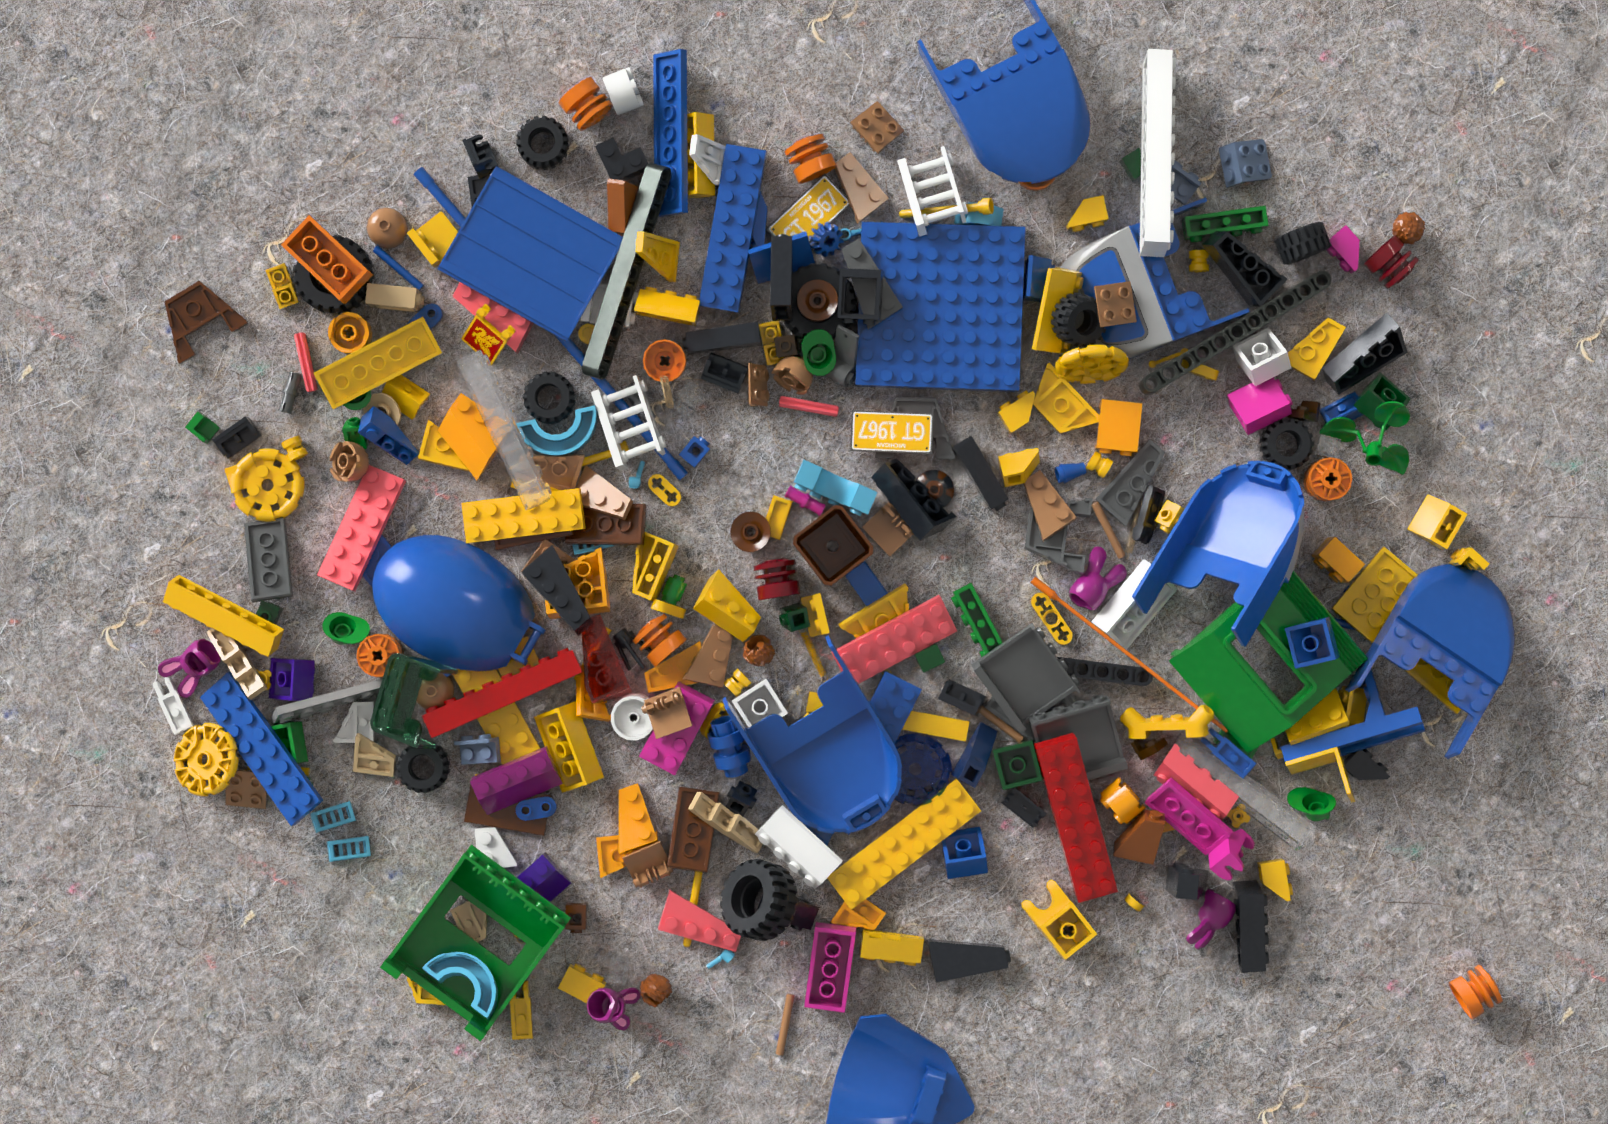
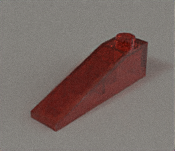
M600 614L591 617L593 624L582 632L584 685L592 704L614 700L632 692Z

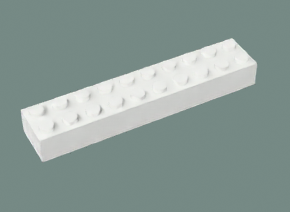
M1148 49L1143 63L1139 256L1164 257L1166 251L1170 250L1174 238V231L1170 230L1171 223L1174 220V211H1170L1171 204L1174 202V191H1171V184H1174V172H1171L1175 160V153H1171L1172 146L1175 143V134H1172V127L1175 125V115L1172 114V108L1175 107V96L1172 93L1176 84V77H1173L1176 58H1172L1173 50Z

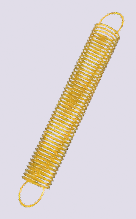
M808 632L801 633L810 657L812 656L816 670L818 669L817 672H819L820 677L824 676L820 658L818 661Z

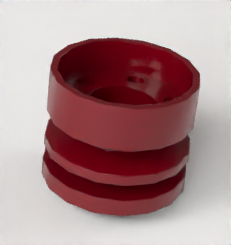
M1396 234L1364 263V266L1372 274L1380 269L1383 271L1378 279L1380 282L1387 276L1390 278L1384 284L1386 289L1400 283L1412 272L1415 264L1419 261L1416 256L1410 261L1406 260L1412 254L1411 250L1404 254L1400 253L1404 243Z
M780 558L764 561L753 566L754 571L763 570V575L755 576V579L765 580V584L756 587L758 600L801 594L799 581L789 580V576L797 573V569L787 570V566L796 565L795 559Z

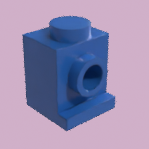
M694 436L680 452L679 456L696 468L710 451V448L707 447L710 443L701 436L699 438ZM698 447L700 453L694 455L692 452L693 448Z

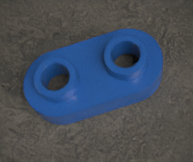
M427 304L407 324L423 316L431 330L442 320V309L436 304ZM430 310L435 311L434 317L428 316Z
M549 796L522 800L516 806V815L524 821L550 817L556 812L557 804ZM544 803L549 804L550 808L548 811L543 810L542 805ZM523 807L529 808L528 814L522 812Z

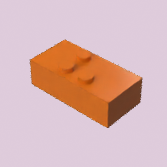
M310 215L281 244L343 304H346L373 276L366 267Z

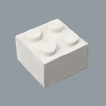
M1269 327L1233 345L1237 363L1254 386L1291 369L1288 352Z
M767 678L732 700V703L748 727L772 714H778L782 717L788 714V711Z

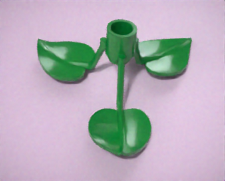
M1389 401L1380 404L1376 408L1374 418L1377 421L1383 422L1379 440L1371 442L1367 447L1360 431L1355 429L1356 423L1349 418H1333L1320 430L1319 434L1340 442H1351L1358 436L1363 448L1362 452L1366 453V462L1371 466L1380 465L1394 470L1401 475L1407 470L1409 452L1405 447L1399 444H1392L1388 448L1382 446L1387 424L1392 427H1401L1406 425L1410 419V412L1403 403Z

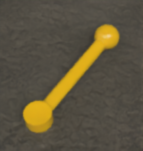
M1183 348L1178 353L1156 361L1151 360L1148 365L1150 368H1154L1157 364L1180 356L1188 351V349Z

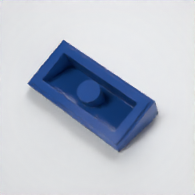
M1355 391L1319 410L1326 424L1336 417L1354 420L1363 415L1354 406L1359 397Z
M865 561L845 575L866 606L888 594Z

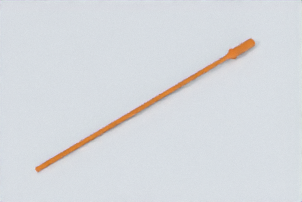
M1036 576L1030 583L1047 595L1049 599L1058 601L1197 710L1198 705L1059 598L1056 591L1052 590ZM1213 718L1211 722L1224 732L1228 731L1225 726Z

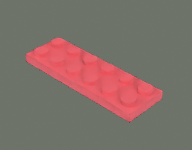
M371 465L368 466L367 472L359 483L317 576L354 592L356 591L406 480Z
M937 595L837 648L858 684L950 636L957 632V629L941 596ZM831 652L832 655H833V657H834V659H835V661H836V663H837V665H838V667H839V669H840V671L842 672V671H843V668H842L841 665L839 664V662H838V660L836 659V657L834 656L833 652Z

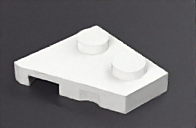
M698 134L692 135L689 155L714 185H719L726 146Z
M353 702L334 739V743H355L357 733L374 742L375 717L373 709H375V702Z
M496 827L475 828L476 848L501 867L518 866L516 859L512 856Z

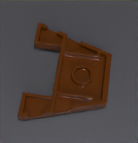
M201 281L194 283L164 301L179 364L196 356L186 336L219 316L223 317L232 333L249 324L246 319Z

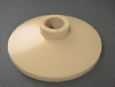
M384 393L372 394L370 402L363 408L364 414L375 406L390 416L398 426L401 420V411L396 401Z

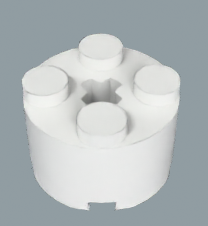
M629 67L603 77L617 115L644 105Z

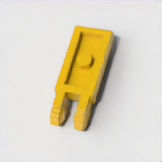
M524 981L522 985L524 997L517 998L516 992L510 1000L512 1040L533 1039L532 1008L528 981Z

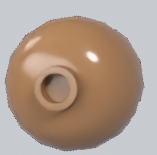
M387 207L378 209L371 214L367 221L368 236L379 247L386 249L395 248L405 240L404 238L408 232L407 221L397 210Z
M788 356L781 359L772 371V374H775L773 379L787 391H791V388L797 390L796 394L798 395L806 394L813 382V374L807 370L804 359L801 356Z
M345 441L337 443L332 449L329 461H332L333 468H330V472L336 480L355 482L366 474L369 458L366 450L361 445Z
M437 670L427 671L420 675L413 688L417 703L424 709L435 705L438 708L445 706L444 701L454 697L455 689L449 676L446 677Z

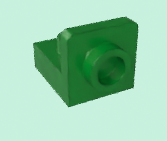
M352 417L346 420L342 428L344 440L358 443L364 449H367V439L358 433L361 419Z

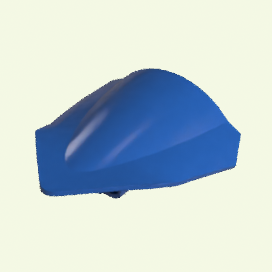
M887 1014L860 1016L845 1047L837 1070L826 1124H956L972 1115L975 1106L945 1049Z

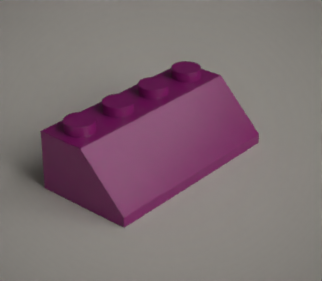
M547 746L471 777L470 780L475 795L487 815L563 784Z

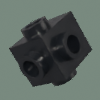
M739 780L737 786H732L727 794V797L730 799L726 808L732 813L740 814L743 817L747 809L752 810L757 799L754 796L757 789Z

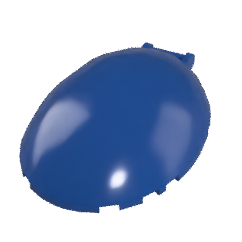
M440 535L411 537L391 547L376 566L372 583L373 598L378 613L385 622V625L407 647L439 664L459 670L492 671L506 667L512 658L526 666L528 656L540 635H544L546 631L541 626L532 622L536 616L532 601L517 577L490 554L461 540ZM528 628L533 629L534 631L521 654L514 653Z

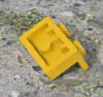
M1472 547L1461 548V550L1459 548L1456 549L1450 556L1452 560L1449 562L1453 566L1463 564L1469 570H1485L1490 564Z
M821 594L802 597L801 603L807 607L810 627H808L809 636L814 637L830 633Z

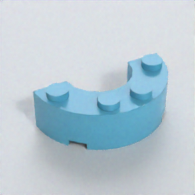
M595 405L575 410L573 425L562 434L551 435L544 432L536 419L515 423L524 442L537 452L553 456L570 455L582 449L592 438L597 426L598 412Z
M804 459L794 480L795 488L804 492L809 490V495L821 499V496L829 499L827 503L833 506L841 504L851 508L850 512L861 516L862 513L869 514L878 493L863 485L835 475Z
M464 952L443 953L434 957L422 967L426 973L439 983L452 976H463L469 979L475 989L471 1007L488 1021L491 1019L497 1006L498 989L492 973L480 959Z

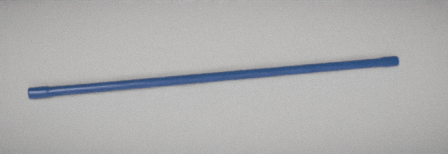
M423 167L419 168L413 175L424 188L428 189L461 227L466 219L464 215L438 187ZM554 335L582 367L585 355L570 338L566 342ZM591 377L605 394L609 395L617 392L606 379L601 380ZM623 398L613 402L620 411L630 408ZM636 414L627 417V420L633 427L644 424ZM650 430L640 433L647 443L654 441ZM664 448L665 455H661L654 449L679 481L688 474L686 469L666 448Z

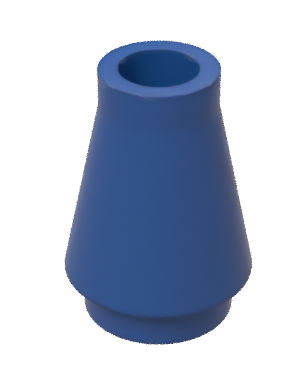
M1083 462L1059 464L1058 467H1055V476L1058 483L1063 482L1065 484L1086 474V467Z

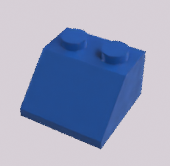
M1034 255L1028 256L1025 268L1023 301H1042L1048 268H1055V265H1052V259Z
M1330 617L1285 628L1295 669L1335 660L1340 657Z
M981 827L956 830L941 841L948 879L988 873Z

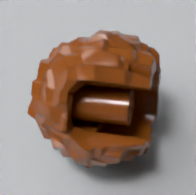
M1403 212L1394 220L1392 234L1393 236L1396 234L1403 243L1413 245L1423 236L1425 222L1415 212Z
M766 635L751 636L743 647L744 659L748 664L762 667L765 664H769L775 655L771 639L767 638Z
M650 974L645 980L641 981L640 995L643 1001L649 1006L656 1008L658 1004H661L665 998L671 995L672 985L669 983L670 981L663 975Z

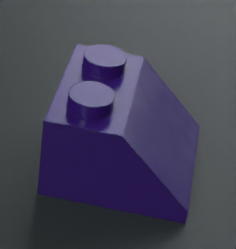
M271 658L270 699L301 701L313 697L315 660Z
M546 853L542 854L516 877L549 902L571 884V881Z

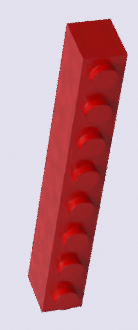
M568 648L557 652V657L550 659L547 656L538 660L539 664L531 667V664L520 668V673L513 675L512 672L500 677L502 680L494 684L492 680L483 684V689L477 692L472 689L463 693L464 697L459 700L453 697L444 701L445 706L438 708L435 705L426 709L427 714L422 715V718L431 738H435L583 673L584 671L575 651H569Z

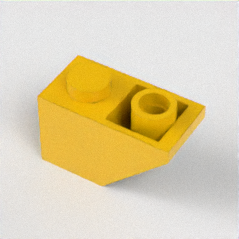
M1104 195L1083 199L1066 225V229L1078 232L1084 230V226L1092 225V228L1104 226V222H1107L1109 219Z
M1026 390L1016 396L1018 400L1011 404L1008 401L999 407L1001 411L997 414L1009 434L1029 422L1035 397L1034 391L1028 393Z
M1038 448L998 456L1004 487L1023 484L1027 481L1040 463Z
M1283 859L1257 862L1260 883L1285 901H1291L1290 895H1293V889L1287 879V875H1290L1288 863H1285Z

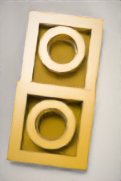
M285 263L265 270L279 309L299 302Z
M779 321L760 323L758 325L767 366L777 364L781 359L785 358H778L776 355L774 338L782 336Z

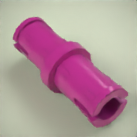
M791 485L784 496L800 504L799 507H805L818 514V516L822 514L826 506L810 497L809 493L805 494Z

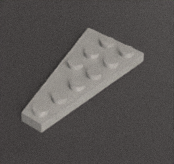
M396 675L276 707L271 717L272 725L288 723L298 718H307L319 711L320 713H326L331 711L332 707L347 704L360 698H369L378 692H391L398 684Z

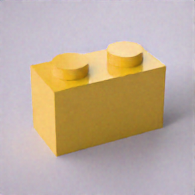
M577 963L575 965L570 964L558 989L587 1003L592 992L598 988H604L607 982L603 981L604 977L597 973L591 975L585 972L586 968Z

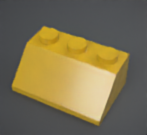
M646 286L645 290H639L634 311L636 315L696 326L700 300H697V296L685 294V297L677 296V292L665 290V293H659L656 288Z

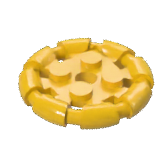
M1087 345V348L1080 349L1078 347L1059 357L1055 364V371L1060 378L1066 379L1070 383L1078 381L1080 384L1096 383L1095 380L1106 382L1125 372L1129 365V359L1126 353L1117 347L1111 346L1109 348L1106 345Z
M264 448L259 449V452L253 454L251 452L238 462L235 473H232L231 494L234 493L236 499L234 502L245 515H251L256 518L255 520L271 522L276 521L275 519L280 517L285 518L298 507L299 504L297 503L300 497H303L305 481L299 471L301 468L294 459L289 461L288 454L279 453L280 450ZM262 459L264 465L257 467L255 461ZM276 460L282 462L280 468L273 466ZM245 470L250 472L248 480L242 478ZM292 473L294 480L288 482L286 475ZM267 479H270L274 485L270 491H265L262 487L263 482ZM247 489L250 496L243 497L241 490ZM288 491L293 493L290 500L285 498ZM256 502L262 505L260 510L253 508ZM278 503L280 509L273 511L271 505Z
M204 723L202 726L198 724L191 727L182 735L183 739L181 742H178L174 753V762L176 763V769L174 770L178 781L183 787L188 788V792L202 797H207L209 794L216 795L227 788L230 784L229 780L236 774L239 757L236 756L238 748L234 738L229 732L223 730L224 727L214 723ZM206 754L208 757V761L204 765L202 763V757ZM186 760L188 767H184V761ZM221 770L224 772L222 777L218 775Z

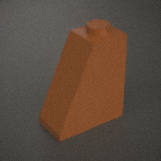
M608 179V229L623 237L639 187L627 181Z
M1144 809L1114 842L1113 856L1153 865L1165 826V813Z

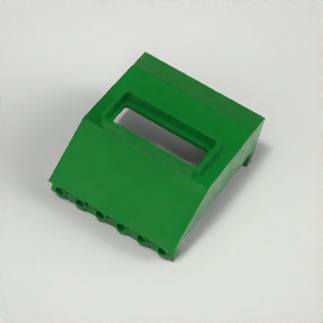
M1294 570L1288 584L1283 583L1257 627L1258 632L1304 684V688L1286 704H1283L1232 645V642L1237 638L1231 628L1244 607L1236 602L1181 650L1175 649L1170 654L1172 656L1169 660L1171 665L1201 700L1213 710L1214 715L1247 753L1292 727L1368 659ZM1330 617L1340 657L1335 660L1295 669L1285 628Z
M471 844L380 968L396 980L402 973L466 1019L468 1024L464 1030L481 1042L538 962L563 931L571 917ZM459 896H463L526 943L511 965H508L445 918V915ZM464 952L480 959L492 973L498 989L497 1006L491 1019L488 1021L471 1007L475 989L469 979L463 976H452L439 983L426 973L422 967L428 961L443 953Z

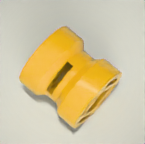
M1206 250L1189 251V258L1192 260L1189 265V272L1200 273L1209 271V264L1206 261L1209 254Z
M300 435L281 443L283 449L288 453L289 461L293 459L296 461L308 455L306 448H303L301 444L302 439Z
M1095 451L1086 469L1089 471L1096 470L1095 472H1097L1098 476L1104 478L1113 464V460L1109 458L1102 459V455Z
M738 668L733 672L731 678H727L724 681V685L736 697L744 687H748L751 684V681Z

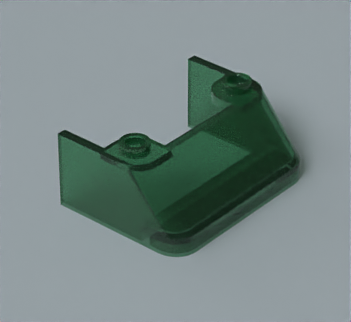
M401 653L392 654L388 659L370 720L372 730L417 749H435L436 744L420 739L422 725L418 720L412 718L422 680L433 681L438 677L439 673L457 674L458 670L432 660Z

